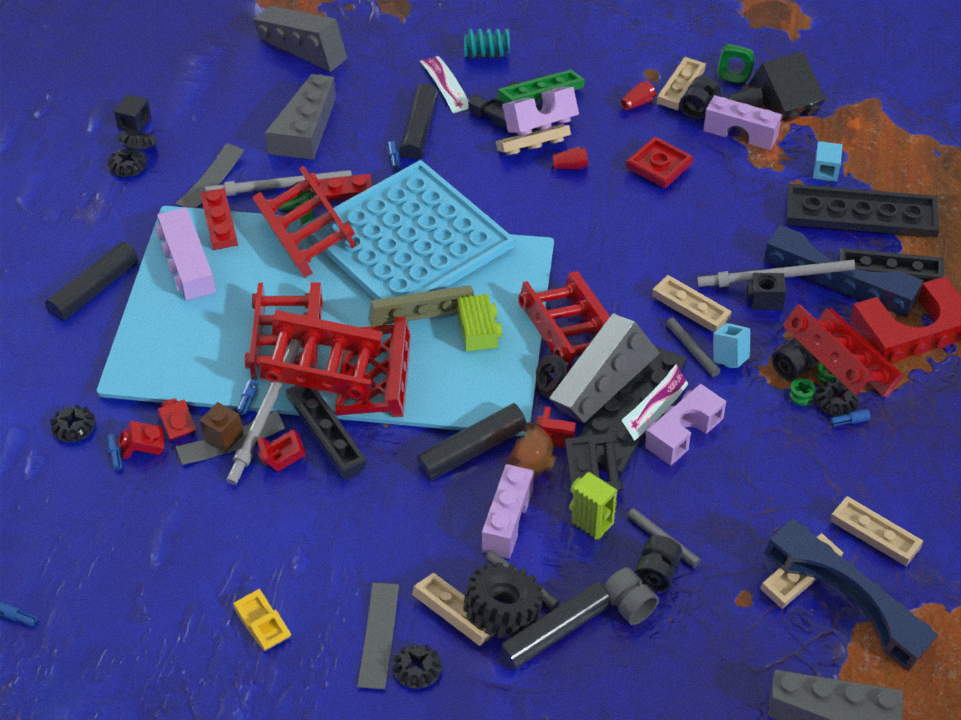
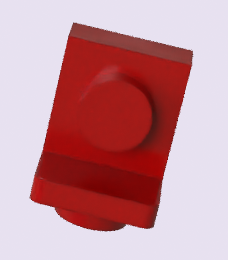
M545 407L543 416H538L536 423V432L540 433V444L566 448L565 439L575 438L576 423L550 419L551 407Z

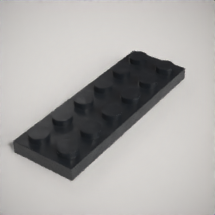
M789 183L787 186L786 225L938 237L940 231L937 196Z
M655 346L660 354L593 414L579 437L609 433L616 434L617 443L614 445L619 478L623 475L646 435L644 432L634 441L621 420L660 384L675 364L682 373L687 363L686 357ZM601 445L595 446L598 470L607 473L604 448Z

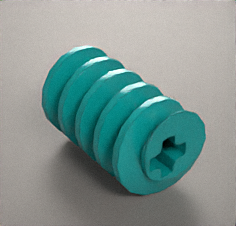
M470 28L467 35L464 33V57H468L470 51L473 57H477L479 51L482 57H486L489 51L492 58L495 57L497 51L501 58L504 57L506 51L510 54L509 30L505 29L504 34L501 35L500 30L496 29L495 34L492 35L491 30L488 28L486 34L483 35L481 28H479L477 34L474 35L472 28Z

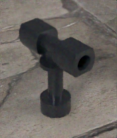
M513 81L508 86L519 84V82ZM478 95L470 98L468 101L469 112L480 117L488 115L492 117V123L507 129L502 104H505L498 98H492L488 101Z

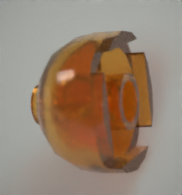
M528 422L522 430L526 434L524 438L517 439L507 464L534 470L533 479H535L544 470L548 472L551 470L556 456L552 455L554 445L549 434L542 428Z

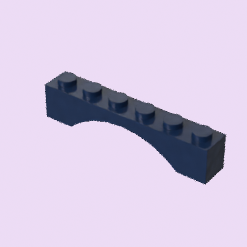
M782 225L778 226L768 241L764 258L765 262L780 268L835 262L815 249L808 242L804 234ZM855 269L803 276L863 301L878 297L886 310L906 318L917 302L923 280L900 271L869 272Z
M793 518L770 539L764 555L786 573L800 574L821 580L837 588L852 599L872 622L880 638L883 652L908 672L930 648L938 636L929 624L918 619L907 610L904 604L893 599L882 590L879 584L868 579L858 571L854 564L843 559L830 545L823 543L805 525L799 524Z

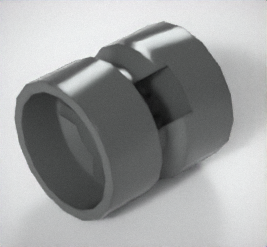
M628 567L614 573L603 587L610 598L611 605L619 607L618 612L631 625H636L645 620L654 611L659 602L658 596L647 585H642V580Z

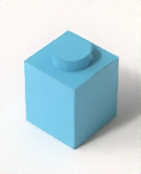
M818 141L813 179L837 182L841 165L842 144Z
M725 323L714 332V362L724 364L728 368H738L750 357V328Z

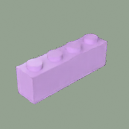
M187 207L157 214L159 225L155 226L157 237L159 240H164V242H161L164 256H170L167 262L171 274L176 273L177 275L174 277L177 291L183 292L186 301L216 293L212 271Z

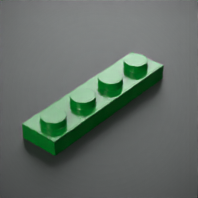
M567 70L500 88L497 92V98L504 103L522 98H534L535 102L543 99L542 92L552 89L573 87L574 90L584 88L585 79L574 71Z

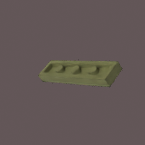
M471 285L371 300L368 320L371 327L393 324L396 317H406L407 321L456 314L457 298L474 296V291Z

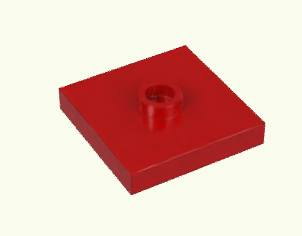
M654 136L626 161V168L666 188L693 163L694 157Z

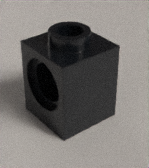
M127 94L114 110L117 128L127 132H141L152 117L148 99Z
M753 273L751 283H747L746 297L751 299L752 309L783 310L786 297L784 273Z

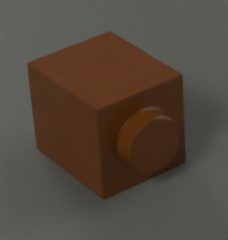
M219 402L199 420L205 441L224 452H227L244 434L239 414Z

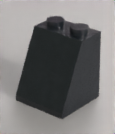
M804 51L763 62L748 84L749 87H761L763 105L767 110L782 114L781 121H792L806 113L807 115L815 114L826 100Z

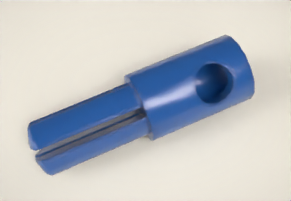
M390 141L387 143V150L393 170H395V167L396 170H399L398 146L395 141Z
M249 379L246 382L237 408V412L241 415L246 414L249 404L254 398L259 385L256 380Z
M866 408L831 417V424L839 426L869 421L870 412Z
M110 434L106 437L108 454L111 457L112 469L117 471L122 468L121 448L118 446L119 437L116 434Z
M0 602V616L13 621L17 620L32 627L37 623L36 616L23 612L15 606Z

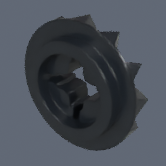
M123 131L118 135V142L130 148L148 149L157 144V137L151 133Z
M130 147L126 150L119 148L118 153H111V158L107 159L109 170L114 175L121 177L134 176L143 171L147 165L145 153L140 152L137 148L133 150Z
M552 354L540 361L536 369V388L542 396L550 398L568 374L567 368L569 364L563 361V357ZM549 372H550V373H553V372H554V375L556 376V380H555V381H554V379L551 377L552 375H550Z
M836 379L832 383L824 381L823 385L817 388L815 394V401L818 407L825 413L833 416L856 411L859 405L860 395H854L844 384L838 383ZM835 393L837 396L842 395L843 398H842V399H840L839 397L833 398V394Z
M78 404L73 408H68L65 405L64 411H56L55 418L50 419L52 434L58 440L64 442H76L86 438L92 433L96 423L94 414L90 412L88 407L81 408ZM76 418L77 421H75L69 429L68 423L71 422L72 419Z
M414 642L410 647L405 648L402 646L401 651L394 655L393 674L399 683L408 688H425L439 678L442 670V660L437 650H432L428 644L421 646ZM411 659H415L417 662H421L423 660V670L419 669L417 666L411 668Z

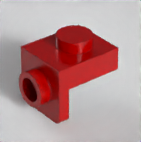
M177 398L163 402L161 404L162 407L158 408L157 414L162 420L169 441L196 432V427L185 399L177 401Z
M130 421L126 430L121 431L118 439L122 458L128 459L133 450L160 455L164 450L163 427Z
M294 429L271 443L263 437L257 439L260 448L258 455L265 465L269 464L278 472L306 455L301 438Z

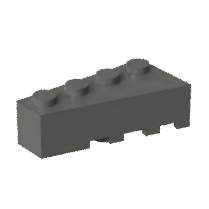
M269 6L253 19L260 39L329 72L333 71L347 59L337 20L334 18Z
M310 75L266 130L265 138L268 154L314 160L336 100L334 77Z
M613 313L549 399L563 414L585 423L660 352L635 321Z
M775 670L770 688L768 717L776 720H902L903 690Z

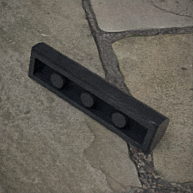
M422 83L415 89L399 149V157L423 159L438 100V91L431 84Z
M121 241L47 299L45 301L46 310L63 321L67 320L139 262L134 249L126 242Z
M840 248L838 261L854 260L855 269L869 272L900 271L923 280V283L944 277V258L846 248Z
M296 385L286 389V397L342 478L350 479L358 475L365 468L367 460L319 391Z
M512 403L418 454L417 461L429 479L433 481L526 430V419L517 404Z
M599 582L586 588L504 642L501 648L500 659L510 670H516L609 608L611 602L607 592Z

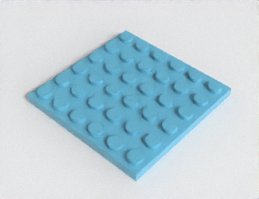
M419 160L334 207L333 209L343 223L348 221L354 230L355 235L352 238L356 246L351 248L344 238L323 252L370 296L378 300L445 289L515 247V238L422 160ZM322 214V215L316 217L315 219H313V220H311V221L305 223L304 225H302V228L305 227L306 225L310 224V223L313 222L314 220L318 219L319 217L323 216L324 214ZM334 221L308 236V238L316 244L339 229Z

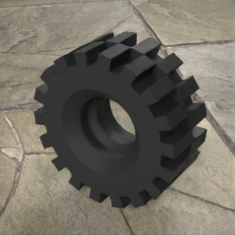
M497 562L495 567L491 563L485 564L484 569L478 567L475 573H472L463 602L464 612H468L466 616L468 620H475L474 626L478 629L483 626L486 628L485 633L491 635L492 631L497 632V637L504 638L505 634H509L510 638H512L518 632L535 623L540 612L544 593L541 592V584H535L536 577L533 574L530 576L526 575L527 570L521 568L518 571L515 569L516 565L510 563L508 567H503V562ZM497 600H503L508 602L509 604L501 603Z

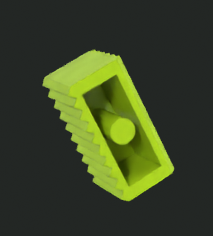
M485 293L484 295H470L469 297L457 298V313L466 352L498 348V338H502V328L500 322H495L497 308L495 303H490L489 295Z
M587 472L582 478H577L570 489V492L573 493V500L569 506V509L572 511V524H576V527H581V530L590 533V536H594L595 539H600L615 522L614 513L617 501L616 492L618 490L591 472Z

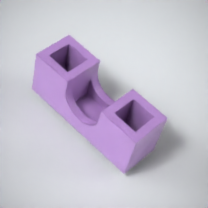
M559 87L542 92L543 107L540 112L536 108L534 98H522L502 104L508 132H518V136L532 133L531 129L536 127L538 130L552 127V122L557 121V124L571 121L570 117L579 114L574 88Z
M714 95L706 109L704 131L726 137L732 126H740L749 134L748 144L771 150L779 135L782 114Z
M702 384L698 385L693 391H687L677 405L670 406L663 417L657 422L653 421L647 427L645 432V448L671 466L689 450L691 432L685 429V427H695L707 434L724 419L726 401Z
M505 465L482 530L483 553L488 554L493 550L501 557L511 558L518 537L520 516L522 512L526 513L533 492L534 470Z

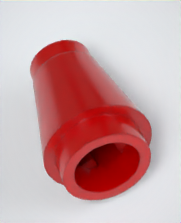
M640 81L620 99L621 105L628 111L653 101L656 91L649 81Z
M578 146L553 155L554 168L583 170V167H588L586 147L580 148Z

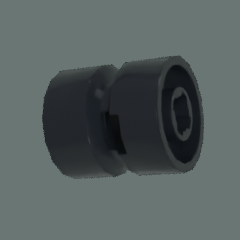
M698 76L691 82L679 102L680 109L686 116L692 119H702L706 116V109L714 95L719 96L720 93L716 81L708 76Z
M793 338L788 344L775 351L771 358L775 371L784 380L789 382L798 379L807 370L820 363L796 338Z
M654 535L646 540L641 558L634 571L642 580V585H647L654 592L667 591L671 587L675 570L678 568L683 550L676 541L665 536Z

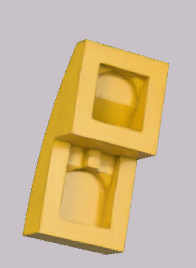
M260 589L233 603V608L264 651L291 637V633L276 610L273 611Z

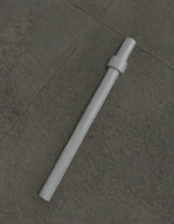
M351 170L315 174L318 179L352 176ZM302 175L241 183L228 181L223 185L205 186L206 191L225 188L226 196H235L239 192L292 187L297 185L299 181L305 180Z
M854 260L738 273L723 271L718 272V275L698 277V287L713 285L728 287L732 283L752 281L753 273H784L786 278L855 270Z
M291 340L283 362L293 364L302 344L299 340ZM282 382L271 383L241 449H237L233 457L234 464L226 479L228 483L237 485L244 467H248L253 457L251 452L281 390Z

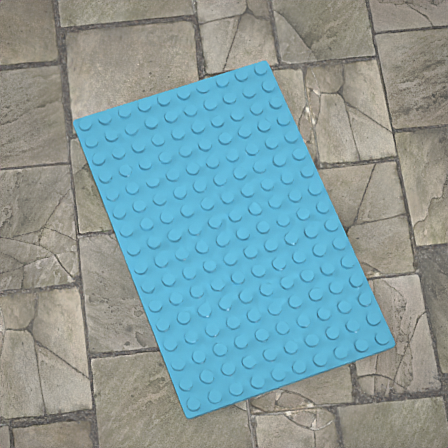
M163 206L159 214L184 207ZM187 208L212 271L216 293L186 301L183 292H178L176 289L174 277L177 275L176 273L171 274L167 262L170 256H164L161 242H164V240H159L155 229V226L159 225L157 217L103 370L97 393L98 396L105 398L159 403L177 398V401L185 399L187 405L213 407L219 402L229 409L237 410L246 382L251 379L250 369L245 368V353L250 352L255 311L252 308V294L257 293L258 283H263L265 296H305V293L310 292V282H321L323 297L321 320L355 327L371 326L368 320L370 302L375 299L324 252L311 258L312 261L308 265L313 273L304 278L262 214L230 211L238 246L213 250L204 209ZM300 218L288 225L289 228L286 229L288 233L292 231L295 233L302 228ZM510 234L515 238V247L445 288L471 285L474 295H484L485 293L489 295L490 303H495L497 308L495 322H500L502 328V338H498V348L466 352L458 313L407 321L411 332L404 417H393L391 411L337 416L335 412L337 394L318 390L336 417L343 420L462 431L504 407L515 403L521 409L527 422V429L515 436H527L530 431L536 385V369L539 362L542 336L525 310L520 307L518 296L525 281L529 282L535 293L548 291L554 240L549 237ZM306 237L300 241V245L297 248L299 251L303 248L306 250L313 246L314 243ZM265 306L264 315H274L275 310L303 315V312H308V309H305V306ZM263 326L262 335H272V326ZM383 334L381 343L390 338L391 334ZM319 345L317 369L326 371L332 347ZM261 346L260 355H273L275 346ZM300 347L297 355L303 351V348ZM383 352L375 360L382 363L389 355ZM341 354V358H340V362H339V366H338L337 373H340L342 354ZM358 354L349 360V363L353 366L356 365ZM369 363L367 365L365 375L375 368L372 364ZM258 366L256 380L259 385L247 411H259L272 383L267 379L260 378V366ZM381 372L372 380L379 384L387 376ZM283 383L270 413L278 411L279 414L299 415L286 397V389L295 385ZM379 393L370 402L381 403L384 402L385 397ZM348 398L344 402V406L353 405L358 399Z

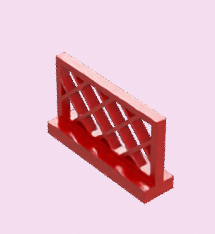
M396 317L395 324L360 327L380 331L383 334H391L390 338L381 343L379 355L385 352L389 357L382 363H379L375 360L377 356L369 355L368 364H372L375 368L364 376V379L371 380V387L373 388L370 390L368 400L358 399L353 405L344 406V402L350 397L337 394L335 407L337 416L391 411L393 417H404L411 332L406 317ZM343 350L340 374L354 375L356 365L350 364L349 360L359 354L358 352ZM382 372L387 378L379 384L375 383L372 379ZM379 393L385 397L384 402H370Z

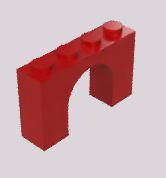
M946 276L923 283L918 302L934 322L926 327H909L899 323L889 314L878 297L855 303L850 323L890 363H896L902 359L914 355H922L927 351L944 348L949 344L961 341V295Z

